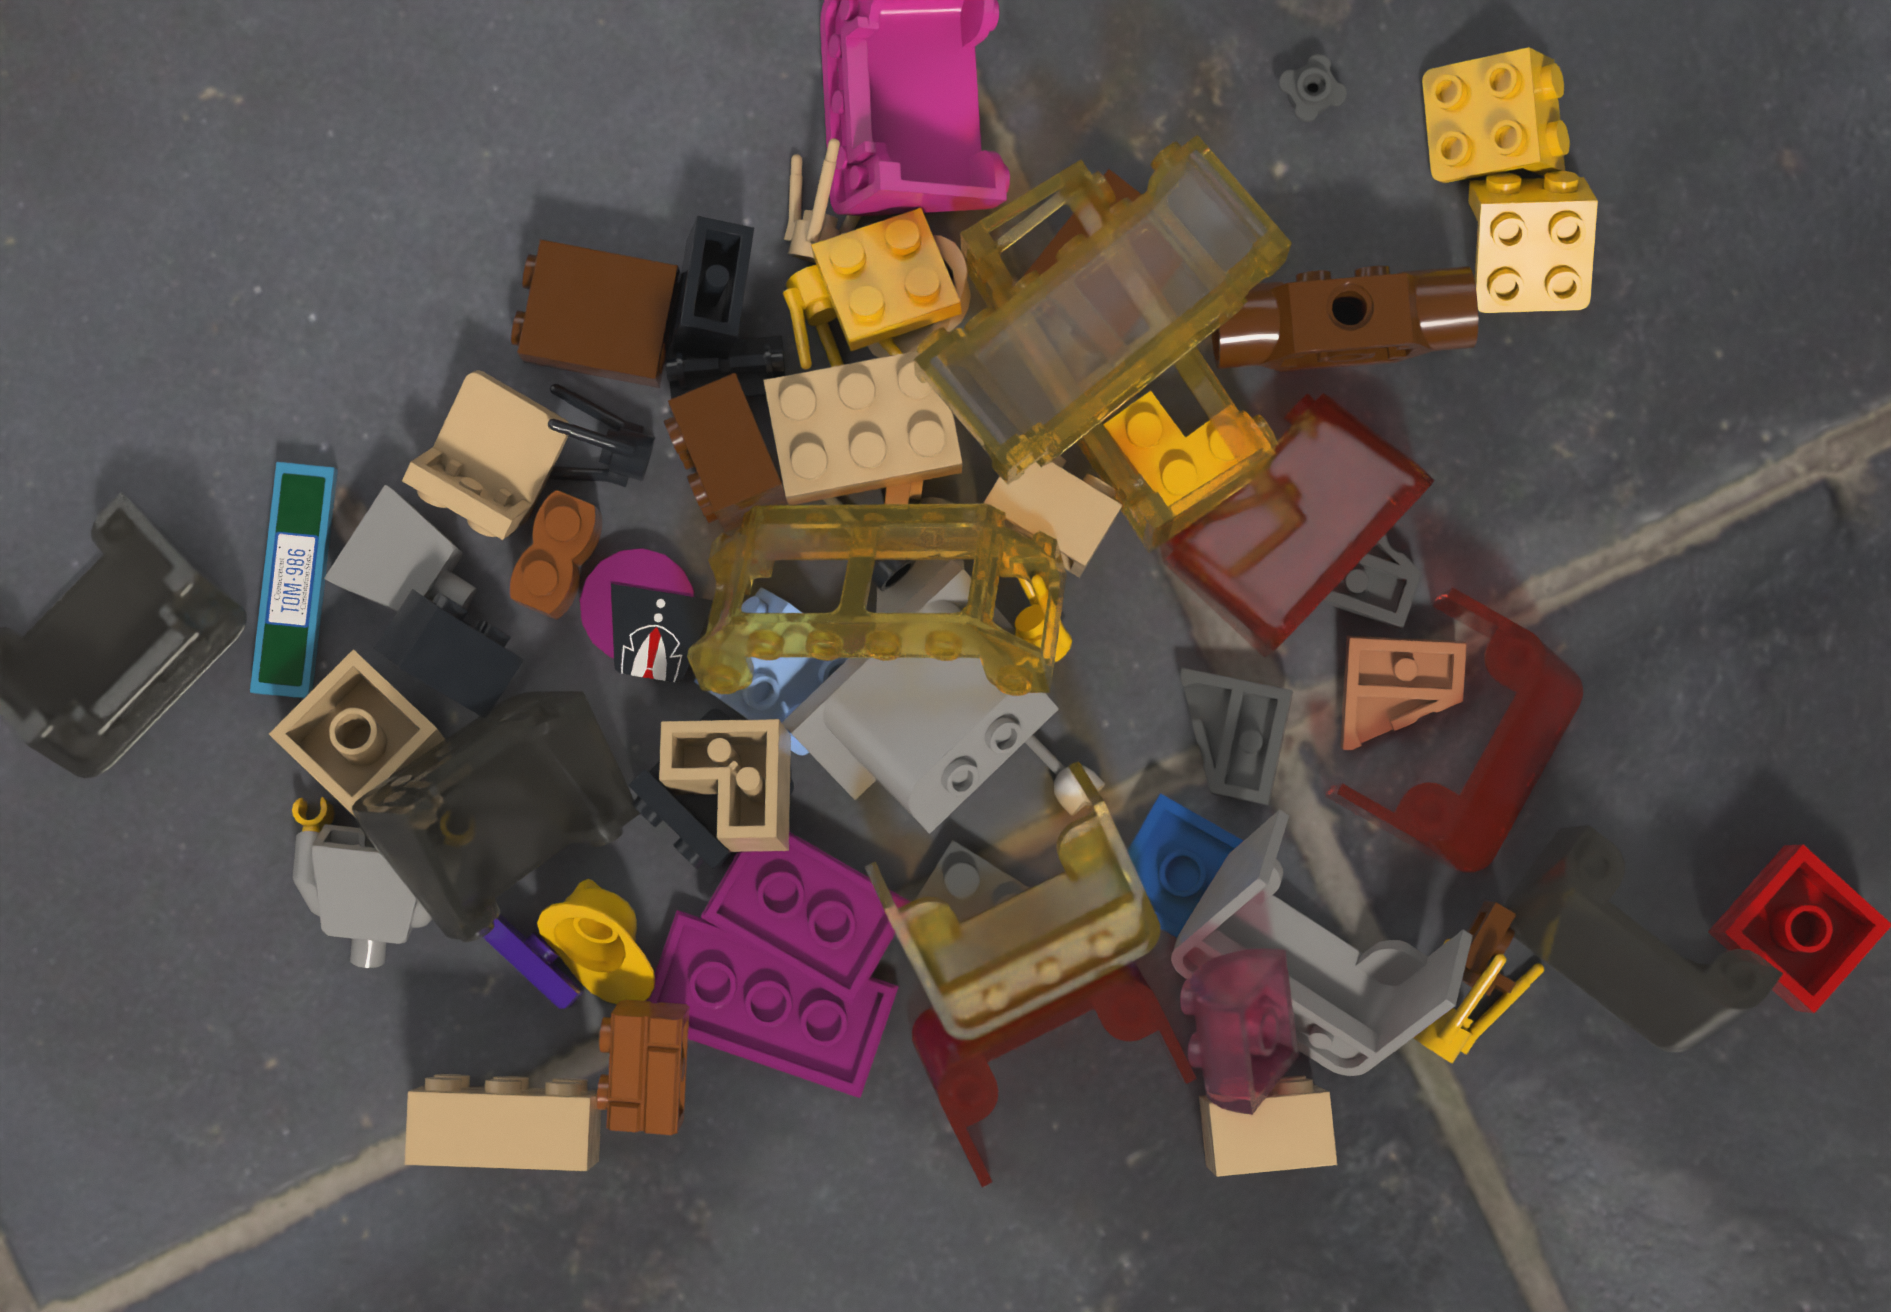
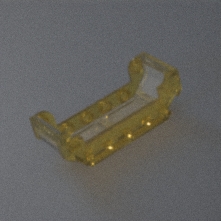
M1198 135L1194 136L1183 146L1176 141L1164 148L1150 164L1155 172L1150 177L1147 191L1134 202L1127 197L1116 203L1102 217L1101 222L1104 225L1087 239L1083 234H1079L1068 241L1056 254L1057 263L1042 275L1037 270H1034L1024 276L1010 290L1009 294L1012 298L994 312L991 307L983 309L965 325L963 330L957 328L948 332L944 327H941L927 336L917 347L916 352L919 355L914 359L915 376L921 383L927 382L991 457L993 469L1007 485L1018 480L1025 473L1024 471L1035 462L1040 467L1053 462L1236 315L1248 302L1245 298L1248 292L1263 279L1272 276L1286 262L1292 242Z

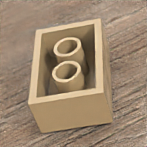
M940 347L764 380L782 481L789 506L962 473V458Z
M435 1074L434 1077L425 1078L424 1086L408 1091L405 1165L588 1171L599 1162L601 1110L597 1108V1090H588L587 1079L553 1078L552 1082H545V1088H529V1077L494 1076L491 1080H485V1086H470V1075Z

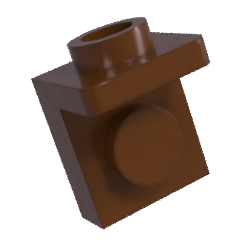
M1484 901L1467 930L1473 936L1462 982L1470 987L1475 985L1482 973L1488 968L1487 964L1491 957L1495 958L1496 955L1505 953L1515 935V930L1509 926L1516 914L1497 902ZM1498 973L1485 995L1490 996L1494 988L1500 992L1511 993L1516 983Z

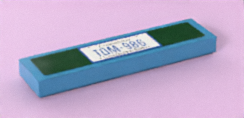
M276 462L250 693L304 699L313 690L325 587L324 577L327 570L338 470L334 467Z

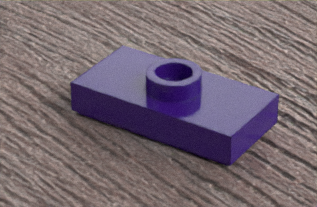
M491 913L477 928L479 935L559 1009L571 1007L584 993L577 984L553 963L559 957V954L536 933L533 932L526 938L500 913Z

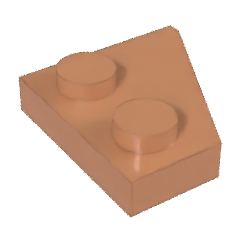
M1347 636L1340 747L1343 750H1353L1362 746L1361 743L1390 730L1397 731L1413 724L1422 716L1432 712L1438 713L1463 702L1467 643L1451 640Z

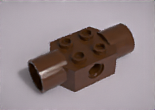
M1378 265L1354 270L1355 277L1332 279L1331 271L1316 270L1299 273L1296 275V282L1285 284L1279 281L1211 287L1210 327L1217 369L1262 366L1280 372L1397 363L1432 351L1474 348L1478 337V300L1472 270L1469 266L1401 271L1396 274H1390L1389 266ZM1332 310H1341L1347 313L1353 325H1344L1338 322Z

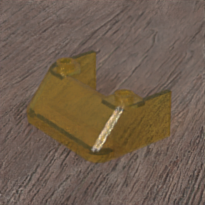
M1079 761L1068 767L1090 813L1068 824L1058 837L1056 851L1065 871L960 924L951 906L937 897L918 898L898 908L876 862L865 866L883 909L944 1029L948 1034L957 1039L972 1040L982 1037L1146 955L1158 942L1161 931L1158 917L1103 798Z

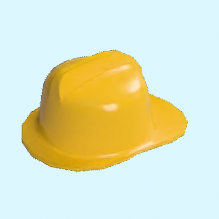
M586 879L578 884L574 892L564 902L551 904L542 910L537 922L540 935L559 954L577 980L592 994L614 1004H618L619 1001L625 999L645 1001L650 997L655 987L654 970L646 955L635 942L637 920L634 909L626 900L613 892L602 889L593 880Z

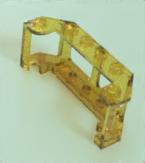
M990 504L755 505L743 515L741 528L733 535L729 536L722 533L712 541L708 562L716 580L713 604L706 635L689 648L687 658L701 690L713 691L719 694H732L747 688L752 683L754 665L750 657H756L761 660H776L780 657H808L825 661L837 658H875L882 661H891L897 658H934L941 661H952L957 658H980L986 678L1001 692L1012 696H1022L1028 693H1050L1067 577L1058 541L1040 530L1033 535V540L1007 528L1004 526L1006 513ZM974 559L968 602L965 609L961 612L871 613L866 610L875 560ZM775 560H848L840 605L833 612L745 613L741 611L744 595L751 594L753 579L771 578ZM1040 575L1043 578L1049 593L1041 648L1001 629L993 622L999 576L1021 578L1028 581L1031 585L1033 576Z

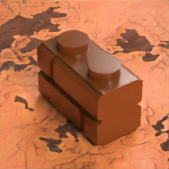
M625 999L618 1002L611 1013V1017H603L600 1028L599 1048L602 1053H610L609 1074L600 1075L597 1089L598 1110H607L606 1128L612 1131H644V1133L661 1135L678 1133L685 1115L690 1006L678 1003H652L651 1001Z

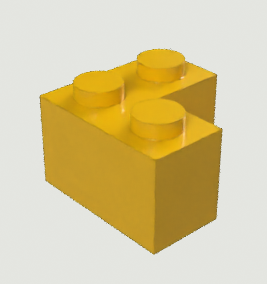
M1151 390L1103 424L1100 432L1102 439L1167 527L1259 462L1267 452L1265 446L1234 404H1231L1185 438Z

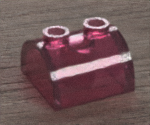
M1247 949L1218 956L1201 965L1193 973L1191 979H1187L1184 982L1181 990V1009L1184 1014L1195 1016L1197 1030L1189 1041V1064L1193 1068L1202 1069L1207 1098L1214 1105L1227 1111L1253 1115L1299 1057L1286 951L1280 949Z

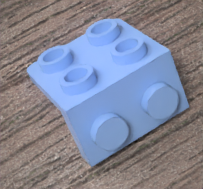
M761 587L755 596L750 597L741 605L735 616V624L721 644L714 646L706 654L701 664V672L694 682L748 720L779 719L782 723L855 652L790 603ZM790 733L791 751L797 755L808 754L807 749Z

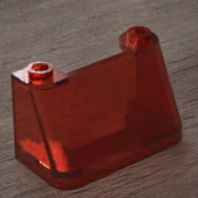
M1307 393L1284 417L1291 427L1197 526L1188 518L1165 543L1173 552L1167 557L1164 564L1264 658L1274 652L1435 481L1416 462L1325 393L1317 400Z

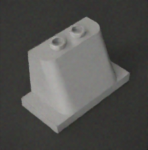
M953 559L782 722L786 729L854 800L877 780L929 834L1059 710L1047 694L1007 656L1009 653L1008 649L977 627L962 612L964 607L971 606L1010 635L1015 636L1013 626L968 573Z

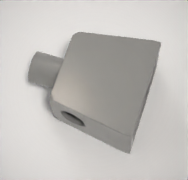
M384 485L324 577L327 581L344 590L397 612L412 589L432 601L437 593L440 592L465 609L469 607L477 592V588L452 573L460 561L463 552L408 501L387 485Z

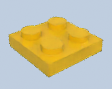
M922 208L811 244L813 258L850 351L962 314L960 299Z

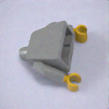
M324 797L320 799L321 810L319 815L313 820H307V801L299 798L292 807L293 817L298 823L303 825L302 832L296 835L293 882L310 911L320 917L323 933L328 936L351 938L350 962L353 965L363 968L382 966L385 964L386 942L405 943L412 929L426 926L451 896L463 859L459 849L468 845L475 836L473 818H470L468 830L463 836L453 837L446 832L452 812L445 813L439 822V830L444 841L442 846L435 848L436 837L331 825L335 814L334 808Z

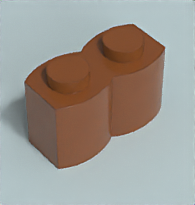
M558 490L552 492L545 499L534 521L533 545L521 555L511 576L510 598L513 601L555 620H558L567 612L578 592L580 583L579 567L593 554L601 536L602 514L595 505Z

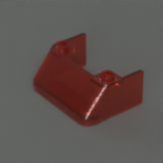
M1452 587L1438 595L1432 606L1490 639L1484 655L1486 669L1496 682L1516 693L1461 793L1458 795L1437 783L1426 782L1417 784L1404 793L1394 812L1343 783L1330 786L1325 797L1449 868L1467 873L1477 872L1486 868L1496 857L1579 708L1583 698V685L1578 674L1534 633Z
M1099 926L1086 928L927 1008L915 1020L912 1028L913 1046L982 1188L993 1181L991 1173L968 1127L986 1118L997 1104L998 1085L988 1062L1095 1009L1105 1030L1119 1040L1137 1041L1155 1032L1178 1078L1185 1084L1197 1079L1157 998L1123 939L1115 931Z

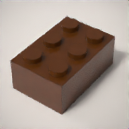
M735 373L668 400L674 417L664 420V424L685 469L688 470L696 467L697 472L688 475L687 479L699 508L702 510L708 523L719 520L726 533L789 507L782 483Z

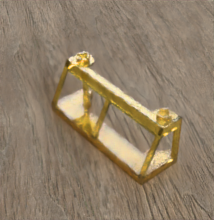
M1082 159L962 231L960 233L961 252L966 259L968 277L1099 478L1116 490L1117 493L1113 499L1122 504L1121 512L1147 552L1150 553L1272 466L1276 455L1272 447L1277 445V440L1270 426L1260 414L1251 418L1244 410L1239 411L1112 220V211L1109 205L1114 203L1116 198L1109 183L1099 171L1091 174ZM1058 191L994 242L989 232ZM1062 205H1068L1149 327V331L1078 385L1013 288L1012 276L1000 257L1002 252ZM1154 343L1160 344L1238 462L1168 507L1160 494L1147 484L1141 474L1136 476L1085 398L1086 394Z

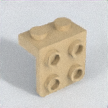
M480 370L473 371L466 376L434 446L410 462L402 482L416 489L418 496L425 502L440 508L447 507L466 518L468 525L476 532L503 540L528 521L567 441L568 435L549 429L548 421L550 419H557L566 423L568 421Z

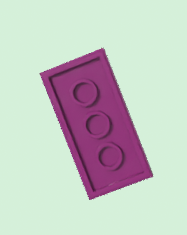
M677 910L654 975L655 987L646 1001H651L652 1003L687 1004L690 1006L688 1039L861 1098L899 986L870 977L853 1006L707 920Z

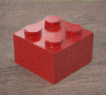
M1800 844L1784 845L1711 927L1708 933L1795 1011L1815 1013L1889 930L1891 923L1806 846Z

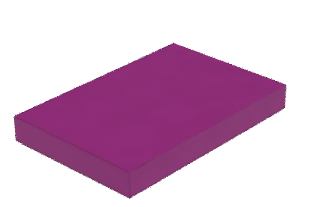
M789 832V851L738 852L703 911L701 918L854 1006L913 903Z

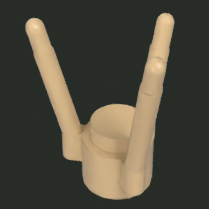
M832 138L828 143L813 211L805 210L802 220V157L799 154H795L791 158L789 221L784 240L791 242L788 251L790 256L815 263L811 244L853 231L861 216L847 215L838 230L836 229L838 218L825 214L840 142L836 138Z

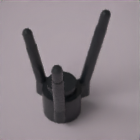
M552 384L550 392L553 395L617 431L609 429L607 435L574 424L550 419L548 421L549 429L601 447L602 451L599 462L610 466L609 469L554 466L548 479L600 481L622 487L627 486L629 478L643 481L654 447L655 437L644 434V426L625 421L575 392H571L559 384Z

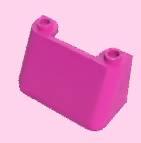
M824 0L820 16L826 144L828 147L829 140L832 138H836L840 142L836 160L837 164L829 195L830 203L835 213L848 216L903 214L918 208H922L923 213L993 209L1007 201L1006 194L1010 185L1008 167L1003 163L1000 154L997 152L981 150L975 46L984 41L989 32H992L997 26L1000 12L997 0Z

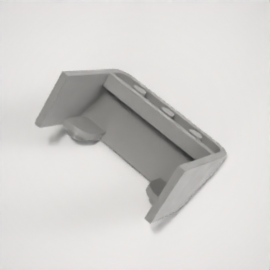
M1279 809L1228 854L1179 933L1172 952L1171 961L1175 970L1184 978L1328 1070L1345 1076L1362 1075L1456 1006L1473 935L1463 929L1429 956L1401 940L1381 941L1362 953L1273 895L1279 889L1283 878V868L1276 857L1289 819V815Z

